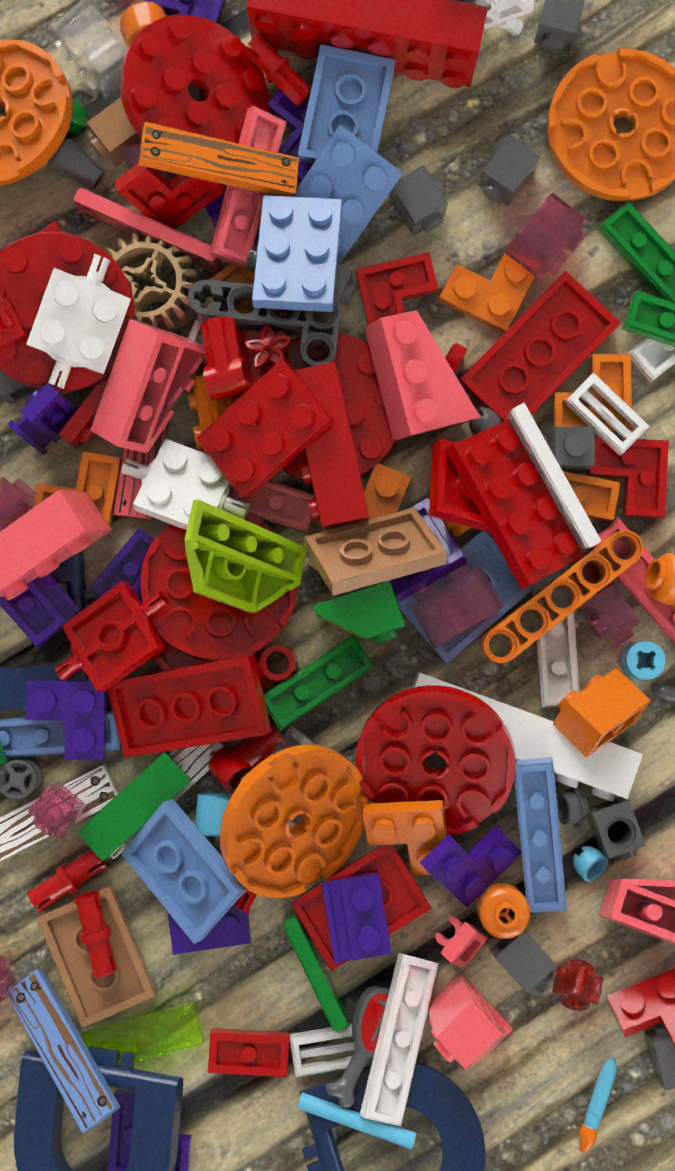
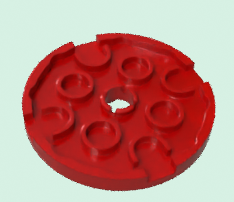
M193 15L166 16L144 27L134 38L124 55L122 77L119 84L123 108L138 136L141 138L144 122L239 143L247 109L255 106L268 113L270 111L267 108L269 92L264 74L257 64L244 53L246 46L240 38L211 20ZM188 85L195 86L200 90L204 89V101L194 100L188 92Z
M43 232L18 239L0 251V300L6 297L10 299L27 334V337L0 349V369L10 378L36 390L42 389L48 383L56 360L46 352L28 346L26 343L53 269L56 268L74 276L87 277L94 254L101 256L96 272L99 271L104 257L111 261L102 283L111 291L131 298L104 375L85 367H71L64 389L57 387L62 371L59 373L55 386L50 385L58 393L72 392L93 386L107 375H110L129 319L136 321V312L132 290L127 278L116 261L102 248L76 235L62 232Z
M339 333L335 364L360 477L371 472L374 466L386 458L395 441L392 438L368 343L356 337ZM302 336L293 339L288 347L287 361L294 370L304 368L300 349ZM315 347L308 353V357L315 362H322L329 356L328 351L322 347ZM302 450L281 470L292 477L303 480L299 461L307 460L305 450Z
M248 512L244 520L275 533L263 523L264 520ZM169 524L151 543L141 570L140 589L142 603L144 604L159 591L163 592L168 598L166 600L170 602L169 606L152 617L156 632L165 642L189 657L209 662L255 654L270 644L282 631L291 616L296 602L297 587L285 592L277 600L256 613H249L194 593L185 554L184 540L187 530Z
M427 685L401 691L382 702L372 712L364 724L359 737L355 764L363 778L359 783L369 802L371 800L373 803L443 800L447 835L451 836L478 827L479 822L487 818L494 811L497 813L503 806L514 782L515 750L511 735L503 720L484 701L460 689L440 685ZM433 752H437V755L444 758L446 764L440 769H433L426 765L424 759L429 755H433Z

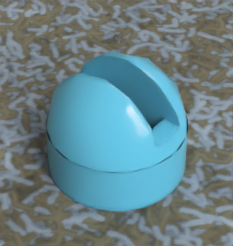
M584 846L581 848L583 852L579 856L576 853L574 854L573 865L576 872L586 882H590L604 873L608 866V859L596 848Z

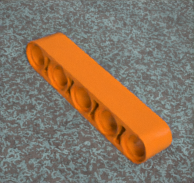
M620 530L606 537L583 557L489 629L481 637L479 643L482 656L492 663H506L514 659L636 563L643 552V542L640 536L630 530ZM617 539L625 541L629 546V556L624 560L618 558L613 551V545ZM586 563L594 564L599 570V579L595 584L588 583L582 575V569ZM555 587L564 588L569 595V602L565 608L557 607L551 600V594ZM525 611L534 612L539 619L538 628L532 633L525 631L520 624L521 615ZM497 634L502 635L508 641V651L502 657L495 656L489 649L490 639Z

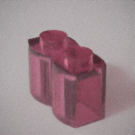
M551 193L514 235L504 253L541 281L548 272L555 275L569 257L565 254L567 249L572 253L577 250L587 236L582 230L589 220L556 194Z
M467 564L448 575L447 577L451 583L440 590H437L433 584L414 595L417 603L411 606L410 609L433 648L445 643L504 607L480 566L471 571Z

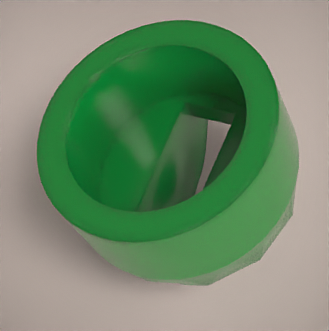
M75 98L73 99L72 118L68 133L78 134L82 132V127L87 126L88 114L82 104Z

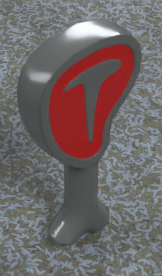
M380 986L368 987L360 996L352 1019L355 1053L342 1077L336 1082L325 1085L327 1094L338 1097L339 1105L342 1108L347 1109L355 1104V1085L368 1060L374 1056L390 990L388 988Z

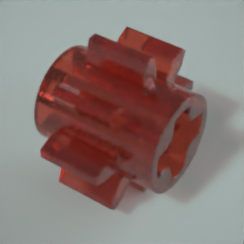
M579 959L570 960L566 968L560 965L557 966L552 992L560 994V1002L566 1008L574 1011H584L589 1008L590 1003L598 1005L604 978L595 976L596 969L589 962Z

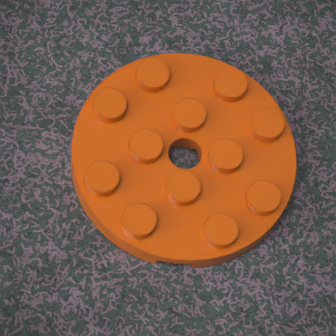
M0 40V109L5 108V113L7 114L6 117L0 116V186L22 180L38 169L43 168L63 142L72 118V91L64 72L45 50L37 45L21 40Z
M619 48L617 52L599 56L593 54L585 58L564 76L549 106L546 133L552 157L560 171L571 183L597 198L608 201L627 202L657 194L675 181V68L671 64L645 51ZM617 118L629 120L632 125V131L617 134L613 120Z
M305 744L292 746L269 756L244 775L226 806L220 828V849L225 865L231 874L249 891L268 898H286L306 892L305 886L313 883L320 877L327 880L348 859L357 845L364 828L362 813L364 804H368V798L363 795L359 783L363 778L358 769L343 755L329 747ZM302 815L299 824L289 828L290 825L287 820H293L296 816Z

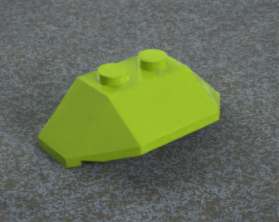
M199 499L193 500L184 542L194 593L249 613H256L277 600L285 592L291 591L300 585L306 557L305 546Z

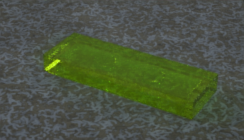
M195 1002L85 1031L80 1034L87 1048L94 1046L120 1051V1065L122 1054L125 1052L135 1054V1063L201 1045L205 1041Z

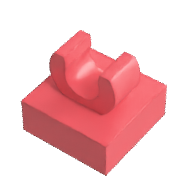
M450 916L448 921L455 927V935L451 939H447L443 934L437 932L435 938L440 945L445 946L440 953L450 963L465 968L487 941L488 937L477 927L467 922L463 923L461 920Z

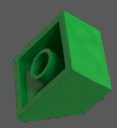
M390 581L382 582L313 606L316 617L363 640L373 638L375 645L399 637L397 629L405 626Z

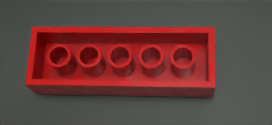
M248 0L247 4L251 39L261 33L276 51L293 52L301 58L313 59L318 57L320 45H326L396 60L395 73L405 74L409 79L416 81L425 79L441 81L444 85L451 88L471 87L488 9L486 6L455 0Z

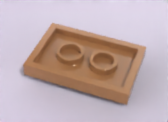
M415 507L305 536L306 551L333 596L447 564V551Z
M112 884L96 890L100 894L99 898L105 922L111 925L112 935L109 938L118 970L110 975L99 978L92 977V968L86 944H82L79 937L82 928L74 900L37 917L82 1028L153 998L157 994Z

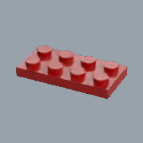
M565 270L464 374L459 382L484 407L493 410L503 422L507 420L510 411L522 403H525L530 414L533 415L621 322Z
M509 419L461 440L445 450L522 590L584 556Z
M254 653L124 677L108 689L124 758L263 736L272 731Z

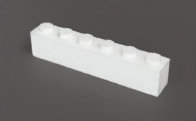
M417 672L412 688L427 685L452 687L468 692L488 704L506 725L513 741L516 759L552 757L554 772L556 773L555 781L573 788H577L579 782L593 786L591 794L614 802L616 795L628 799L643 754L608 742L586 758L553 725L554 721Z

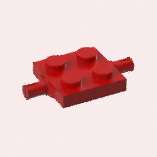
M121 581L64 623L62 627L70 640L72 656L55 667L58 677L66 681L81 669L88 675L96 691L105 692L165 649L154 628L152 617L170 605L169 600H166L168 599L166 595L159 591L143 604L139 601L130 583Z

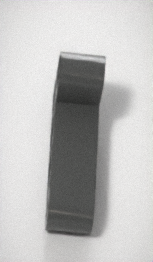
M207 279L194 283L188 292L189 305L195 318L200 323L206 322L207 319L221 316L233 317L236 320L238 329L261 331L268 325L273 331H286L288 335L302 336L300 349L304 368L336 362L340 331V305L335 298L333 312H331L334 317L331 321L321 324L313 319L316 311L295 310L294 314L287 319L278 318L274 314L276 309L255 308L248 314L239 313L236 311V307L240 302L244 300L252 301L254 285ZM207 297H213L214 302H209L208 308H202L201 303H205ZM225 298H227L228 312H224L223 306H226ZM315 347H322L328 351L329 356L322 362H315L308 357V353Z

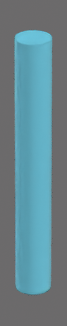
M303 1092L297 1109L409 1149L413 1148L417 1133L393 1124L365 1119L360 1116L359 1112L342 1108L340 1105Z

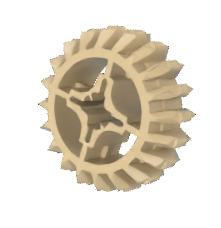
M133 233L131 238L133 243L130 245H126L123 239H119L117 243L120 250L116 253L113 249L107 248L106 252L116 261L128 280L135 303L136 321L159 329V326L165 324L169 331H173L175 326L172 319L176 317L179 321L185 322L187 317L182 308L191 309L188 302V292L193 285L191 282L197 279L196 271L189 269L192 265L191 258L189 256H181L176 246L168 249L162 239L155 244L154 239L149 234L146 235L145 242H141L138 234ZM141 260H146L144 264L140 267H129L133 263H136ZM163 263L171 267L176 273L175 290L169 289L167 283L161 281L163 274L161 267ZM151 280L154 286H145L143 291H141L139 285H147ZM155 302L165 303L156 310L146 312L147 308Z

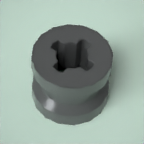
M19 758L6 763L0 769V791L8 798H25L36 793L42 785L43 771L40 765L32 759Z

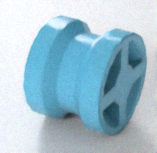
M649 641L630 643L623 649L620 656V665L624 673L630 678L638 680H649L659 676L666 662L665 654L661 647Z

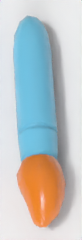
M614 1058L606 1060L600 1070L587 1109L588 1111L586 1112L585 1123L580 1127L579 1151L582 1153L588 1151L597 1139V1127L602 1119L617 1072V1064Z

